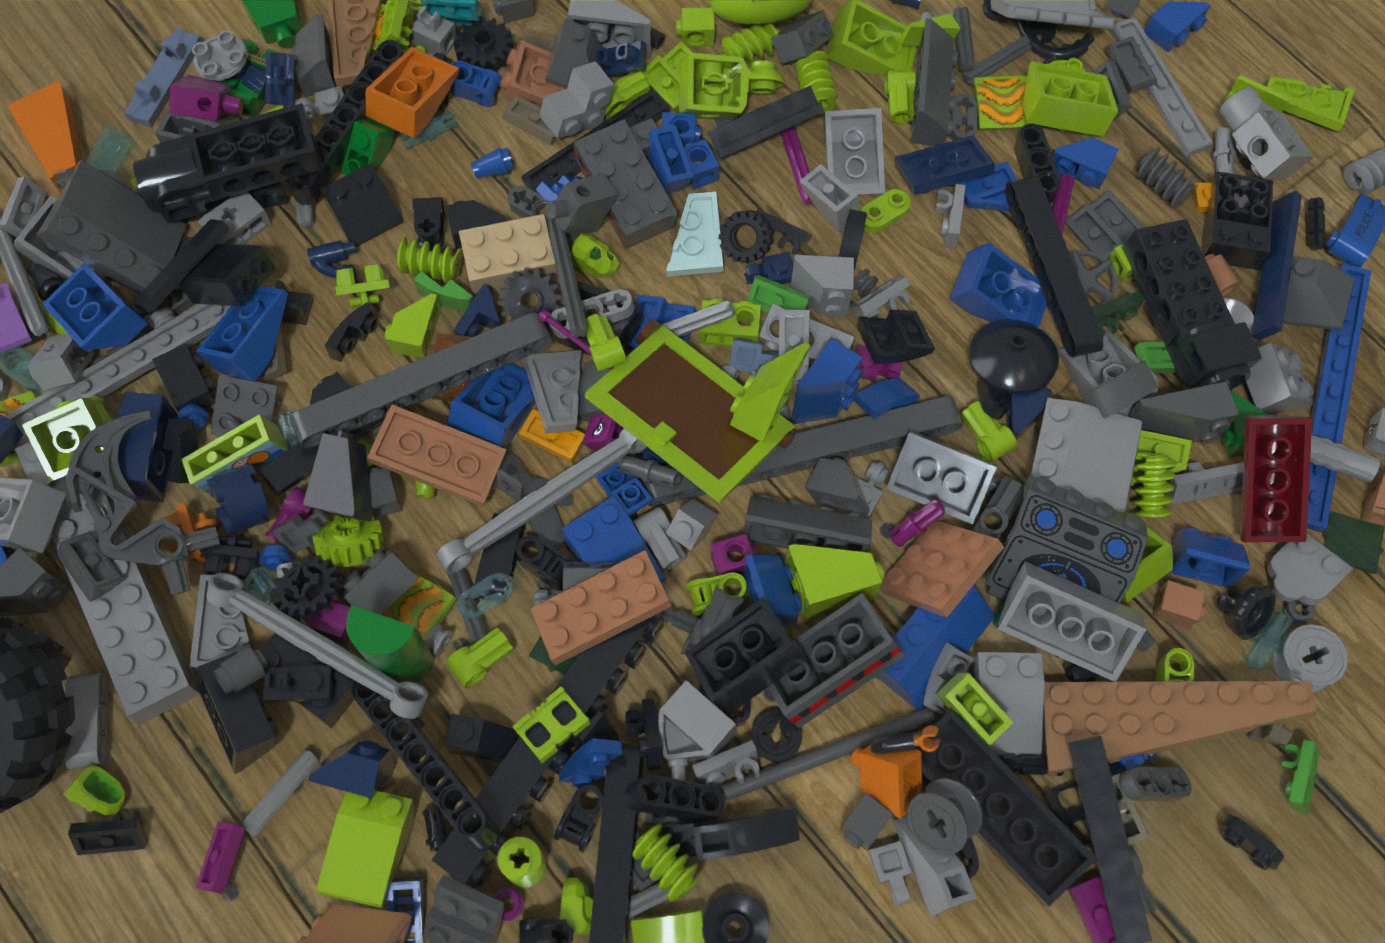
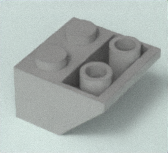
M1271 342L1259 347L1258 350L1262 359L1250 369L1251 377L1246 381L1255 406L1268 415L1313 406L1314 403L1311 396L1314 395L1309 381L1304 379L1302 375L1303 363L1298 354Z

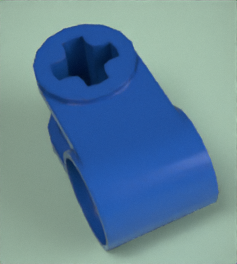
M457 61L451 64L459 68V74L450 87L451 92L457 97L476 102L485 107H491L495 101L494 95L497 89L501 87L502 77L493 70L483 69L464 61Z

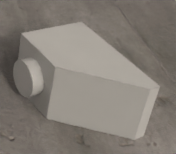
M822 164L800 180V185L821 216L840 233L845 230L849 210L861 211L858 195Z

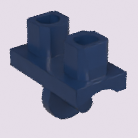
M643 41L624 42L616 47L597 49L596 62L602 67V70L609 78L645 70L643 52L646 48V43Z
M266 52V104L295 105L296 54Z

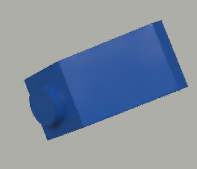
M676 125L650 130L648 132L649 163L665 192L668 194L684 190L694 178V174Z

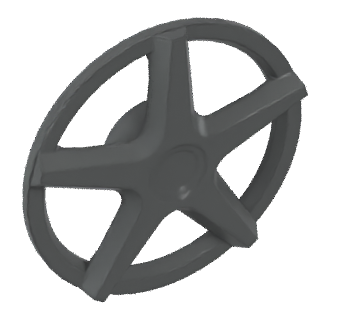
M1072 251L1070 256L1086 295L1093 291L1105 297L1102 302L1091 306L1092 310L1105 306L1115 295L1118 286V276L1112 261L1094 251ZM1080 256L1093 257L1102 263L1092 269H1087ZM1108 269L1112 277L1111 291L1097 280Z

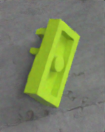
M408 0L387 1L378 46L386 40L398 42L402 50L409 46L410 42L402 38V36L407 38L412 34L410 28L402 26L410 11V8L407 6Z

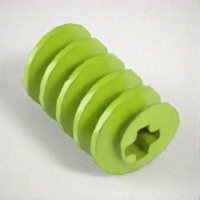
M771 23L755 24L751 26V29H743L741 34L736 32L731 37L726 36L722 38V55L743 57L749 64L754 62V54L757 59L762 60L764 57L763 50L768 56H772V47L774 45L771 38L778 32Z
M813 51L809 55L799 58L796 62L795 69L800 83L799 88L803 89L811 85L817 102L822 104L824 112L832 111L837 106L835 101L837 93L834 89L835 84L832 80L833 75L830 71L829 58L827 53L823 51Z
M404 237L397 253V266L401 273H408L410 271L411 275L417 276L422 271L428 277L432 276L434 281H440L443 278V281L448 283L450 280L454 281L460 271L463 251L458 249L455 256H452V249L450 246H447L444 253H441L440 244H435L433 250L430 251L428 241H425L422 248H419L418 239H413L409 246L407 237Z
M1138 452L1137 456L1145 459V463L1137 464L1136 468L1144 471V475L1136 476L1134 480L1143 483V487L1135 488L1133 492L1142 495V499L1134 500L1132 504L1140 507L1141 511L1133 512L1132 514L1152 518L1170 516L1172 510L1164 505L1172 503L1173 497L1165 493L1173 491L1175 486L1166 481L1176 477V474L1168 470V468L1175 467L1177 462L1166 454Z
M659 823L638 839L634 845L635 849L632 856L635 860L643 859L641 863L642 869H652L650 878L652 881L661 879L658 886L661 891L670 889L667 898L670 902H674L688 894L704 875L697 878L693 877L698 866L696 864L687 868L684 866L689 856L687 854L678 858L675 856L680 845L677 843L671 847L667 846L671 835L668 833L659 837L658 833L663 826Z
M514 837L507 840L501 846L498 853V865L501 872L514 885L521 888L531 887L543 878L546 871V860L542 851L533 840L526 837ZM524 856H526L529 863H523L520 869L516 863L517 861H523Z

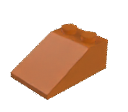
M414 47L409 48L366 88V117L415 138L432 120L458 76L459 68Z

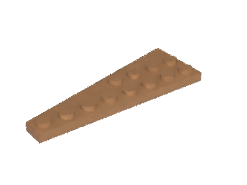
M327 0L333 73L336 86L352 84L369 60L381 0Z
M1312 681L1044 682L1043 714L1048 776H1057V773L1073 770L1067 742L1102 736L1107 760L1110 764L1119 762L1121 758L1138 754L1145 756L1189 746L1191 742L1208 738L1215 740L1225 734L1239 731L1245 733L1253 731L1254 728L1273 723L1280 725L1314 717L1317 708Z

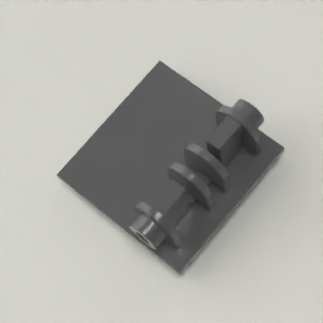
M219 375L210 434L218 436L226 434L228 427L225 423L230 418H235L242 425L260 414L273 422L275 405L280 406L282 402V394L277 393L278 385Z

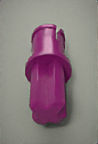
M933 500L918 512H911L908 515V519L889 531V536L895 534L891 538L892 542L896 546L902 547L914 536L924 534L928 526L944 516L945 507L939 500Z

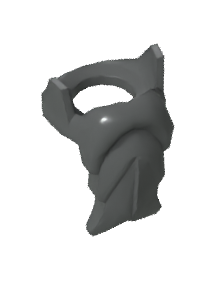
M714 589L711 605L705 609L702 619H698L693 626L681 654L684 655L689 648H692L733 619L735 611L743 604L744 599L741 597L730 598L721 589Z

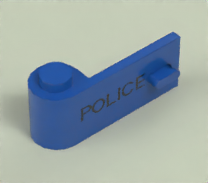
M1361 194L1340 232L1335 230L1326 242V246L1330 247L1327 253L1349 265L1361 268L1374 249L1385 226V206L1381 204V200H1373Z

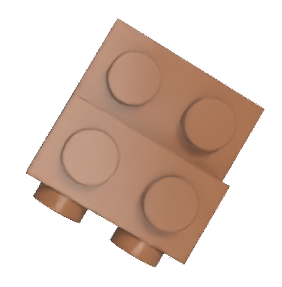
M521 40L516 50L512 48L506 64L511 66L510 71L505 70L500 82V86L504 88L502 96L513 100L518 95L529 102L533 101L542 105L544 96L565 90V88L545 81L551 52Z

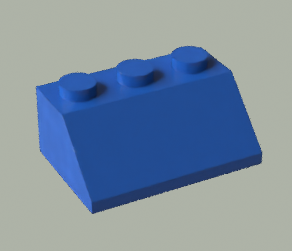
M85 263L42 303L48 312L85 351L127 345L148 324L102 276Z
M831 338L797 385L791 421L799 424L836 418L842 409L847 411L855 400L854 394L859 387L858 380L863 373L860 369L863 357Z

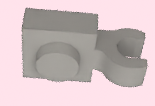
M898 841L870 849L868 854L878 884L889 883L891 897L895 906L907 903L910 900V896L903 877L910 876L912 872L902 842Z

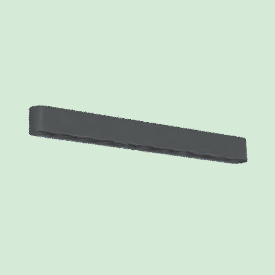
M946 396L889 410L875 420L868 415L796 433L795 438L786 449L778 446L738 486L814 468L820 457L830 460L834 458L846 460L903 446L910 430L930 438L947 435L961 429L963 421L954 397ZM666 465V466H665V467H669V468L675 469V468L672 467L671 465ZM681 474L682 480L677 489L657 483L647 484L642 481L643 487L653 498V502L649 504L652 507L706 495L707 493L683 474Z

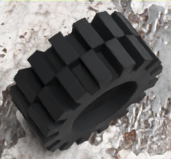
M744 210L732 213V216L724 220L725 224L720 227L722 233L719 234V240L722 239L720 247L725 249L726 253L724 254L727 257H732V260L735 262L749 263L761 259L770 251V244H773L774 241L771 238V234H774V231L770 229L769 225L771 223L769 220L764 219L763 214L756 213L753 210ZM743 225L751 226L756 232V242L750 248L742 247L736 239L737 231Z

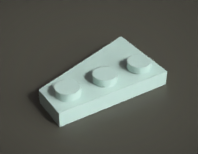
M716 192L688 194L677 239L674 241L672 248L673 252L670 263L668 262L666 269L667 277L724 272L722 249L720 247L721 239L719 240L720 226Z

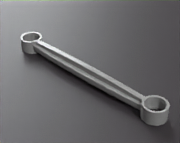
M623 429L618 439L551 479L545 486L537 491H533L466 539H455L445 544L438 551L437 559L447 573L453 574L461 571L471 563L474 554L544 512L627 453L635 454L641 452L647 446L626 429Z
M217 573L211 576L206 593V598L211 604L224 608L234 606L303 651L316 656L318 660L391 700L390 708L396 715L412 719L422 714L428 694L421 685L413 682H396L313 629L243 591V583L238 577L228 573Z

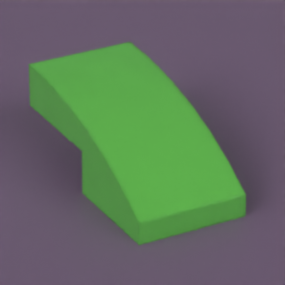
M422 271L413 279L417 292L420 295L426 297L429 294H437L440 306L465 312L473 301V296L452 280L442 287Z

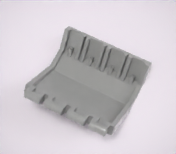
M990 0L993 11L1013 19L1036 20L1102 29H1112L1115 19L1112 16L1097 11L1095 9V0Z

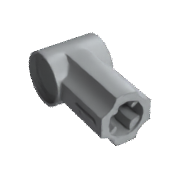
M659 506L632 520L663 572L672 570L686 559V555L678 541L666 534L670 523Z

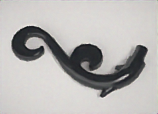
M984 0L982 10L988 19L1004 21L1009 18L991 9V1ZM1015 19L1020 36L1030 39L1031 50L1041 58L1046 59L1043 61L1044 64L1055 60L1079 59L1088 52L1089 46L1095 41L1094 36L1087 33L1082 39H1077L1073 44H1063L1061 48L1052 47L1044 43H1049L1055 38L1056 27L1053 23L1034 21L1028 26L1025 20ZM1036 35L1043 36L1041 41L1038 39Z

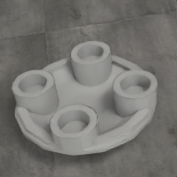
M229 30L221 31L217 36L210 37L204 42H198L192 47L195 70L201 77L214 81L231 78L240 72L246 64L248 56L246 45Z

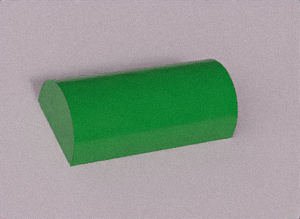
M353 605L351 606L346 620L347 633L351 642L368 664L398 683H417L429 673L435 659L415 626Z

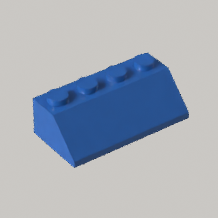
M972 586L947 618L918 608L894 637L906 657L876 677L917 711L921 710L924 706L925 692L931 672L946 642L967 653L995 618V615L977 588Z

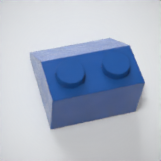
M1189 528L1181 529L1172 539L1173 570L1169 572L1171 574L1228 588L1250 570V561L1244 545L1233 542L1231 538L1223 536L1211 537L1203 535L1200 530Z
M751 554L745 556L743 577L747 584L752 605L764 597L784 625L797 622L799 611H802V604L798 593H792L789 584L792 582V575L788 564L783 565L779 555Z

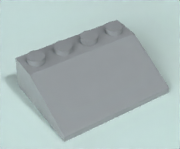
M1047 398L1031 475L1037 478H1047L1063 489L1076 490L1083 494L1085 498L1095 502L1102 501L1108 503L1115 510L1125 514L1143 423L1140 420L1117 413L1104 418L1098 407L1078 401Z

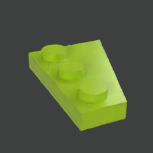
M1272 76L1266 84V87L1290 98L1283 111L1337 132L1344 125L1355 88L1348 87L1344 91L1333 90L1331 85L1327 84L1312 87L1307 86L1304 81Z

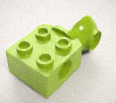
M689 52L680 60L679 113L696 114V117L732 120L740 115L746 107L749 88L750 92L754 94H771L776 91V88L784 87L785 80L780 72L775 69V63L771 61H755L751 63V68H748L743 57Z

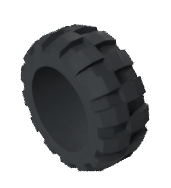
M0 616V813L35 796L51 781L56 769L61 767L73 737L65 733L66 728L71 726L75 720L73 696H65L62 681L68 679L59 659H49L42 650L46 643L29 628L19 626L12 629L13 620Z

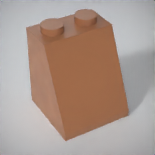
M333 904L325 915L320 914L316 918L307 938L302 936L297 943H404L412 916L401 912Z

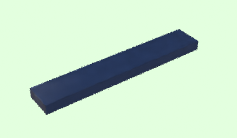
M1293 191L1272 202L1271 248L1269 255L1262 265L1251 334L1258 341L1282 331L1302 200V195L1297 191Z

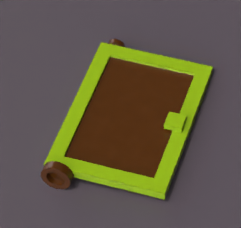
M655 319L649 321L640 331L636 340L639 346L626 357L627 362L615 366L585 393L586 399L719 504L778 446L786 449L795 438L793 433L795 426L780 414L777 416L763 442L731 426L730 423L734 413L730 409L738 395L743 397L746 393L742 391L743 386Z

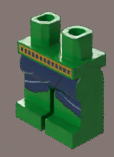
M245 39L243 43L246 45L248 53L246 64L240 72L231 78L216 82L230 85V96L243 98V106L246 109L243 108L241 115L250 118L259 115L266 104V52H278L269 48L262 57L257 56L260 52L258 45Z

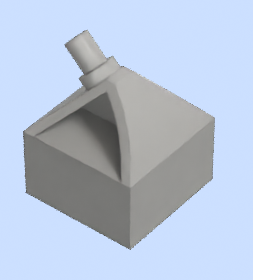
M687 680L659 710V733L662 752L668 760V767L672 768L673 779L686 781L685 767L688 766V761H704L718 755L738 732L736 724Z

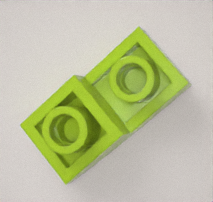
M703 909L674 911L667 915L635 917L631 920L634 943H705L702 935Z

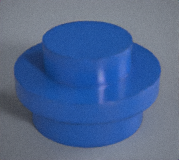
M191 404L183 407L179 411L177 418L192 419L197 432L208 422V413L204 408Z
M269 545L264 547L263 553L260 554L259 563L269 571H277L276 568L279 565L291 562V556L288 554L289 550L286 547Z

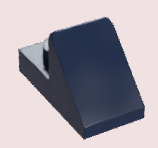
M482 285L453 331L457 343L481 334L482 325L489 329L500 326L489 286Z

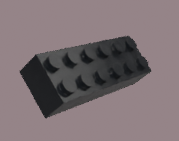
M951 709L934 725L939 729L937 735L928 737L930 740H941L938 748L935 751L927 752L920 746H915V749L921 751L922 779L929 784L935 779L949 778L959 781L969 788L978 799L983 812L982 825L975 835L1043 907H1050L1097 858Z

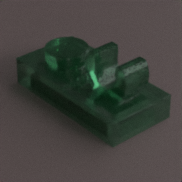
M1140 291L1092 309L1103 337L1106 334L1103 326L1108 327L1112 334H1115L1119 329L1118 320L1128 321L1139 313L1138 310L1144 302Z

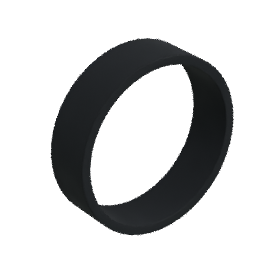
M850 209L839 257L854 258L855 270L867 212Z

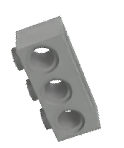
M772 304L759 337L765 340L763 346L779 352V337L773 336L772 327L779 322L780 310L787 309ZM812 319L809 321V333L814 336V343L809 348V359L815 361L831 338L852 350L856 340L854 336Z

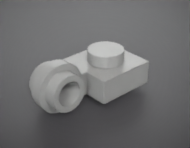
M341 86L314 93L317 101L315 103L309 98H300L295 102V105L302 103L310 120L315 117V114L321 113L323 121H326L344 94Z
M873 461L865 475L869 479L868 483L857 477L870 509L868 515H864L866 519H869L883 495V491L874 487L875 484L881 486L889 473V469L885 468L886 464L882 462L878 464Z

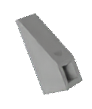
M907 816L893 820L930 917L957 909L977 899L966 869L955 854L942 855L930 851L923 846L911 832Z

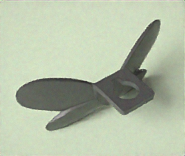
M507 449L491 489H500L518 502L533 491H537L545 486L548 480L530 477L526 474L519 459ZM569 494L554 505L565 507L572 505L574 501L572 494ZM553 505L528 522L539 539L552 547H558L564 541L562 533L564 526Z

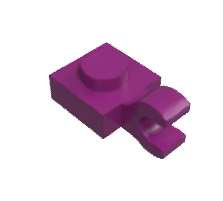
M857 344L854 352L863 357L860 366L863 373L860 378L876 383L878 375L887 379L900 377L902 362L874 364L867 348Z

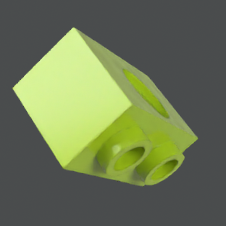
M958 672L936 693L937 697L949 710L952 709L986 745L990 746L1013 724L1012 720L969 673Z

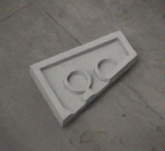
M200 574L189 666L191 670H198V666L234 652L238 654L247 648L251 649L242 611L234 606L228 608L218 607L207 600L206 593L210 578L213 575Z

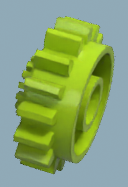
M335 515L334 521H327L320 531L312 535L316 555L322 556L323 561L328 559L334 566L350 567L366 562L370 556L374 555L376 550L381 549L380 542L384 541L380 521H374L373 515L371 522L347 516L341 518Z

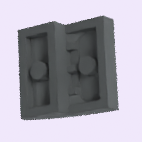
M1110 190L1090 206L1087 203L1065 221V224L1090 251L1097 252L1109 259L1114 247L1125 244L1135 230L1144 228Z

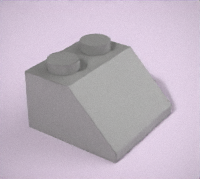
M795 255L790 288L810 295L811 298L808 305L818 315H826L829 318L847 316L853 293L854 258Z

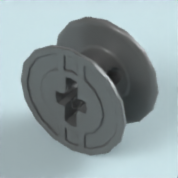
M949 778L935 779L929 783L923 793H920L911 800L907 808V821L913 835L927 849L942 855L955 854L963 849L967 839L977 834L982 825L983 812L978 799L969 788L959 781Z

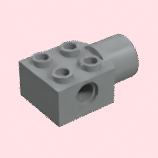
M1247 87L1237 92L1221 106L1219 112L1233 130L1232 136L1237 141L1235 144L1237 149L1252 162L1251 168L1258 177L1263 179H1288L1314 158V155L1285 115L1265 103L1254 87Z

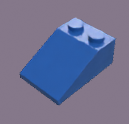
M990 243L967 253L950 296V300L971 315L989 322L1014 319L1028 322L1037 327L1041 323L1048 304L1038 278Z
M260 286L241 307L230 306L196 352L219 374L255 382L264 373L265 367L272 359L288 293L285 290Z
M511 363L473 379L452 401L447 426L505 448L514 438L536 404L526 370Z
M614 496L562 528L564 541L579 562L621 563L645 550L661 583L666 580L665 575L633 522Z

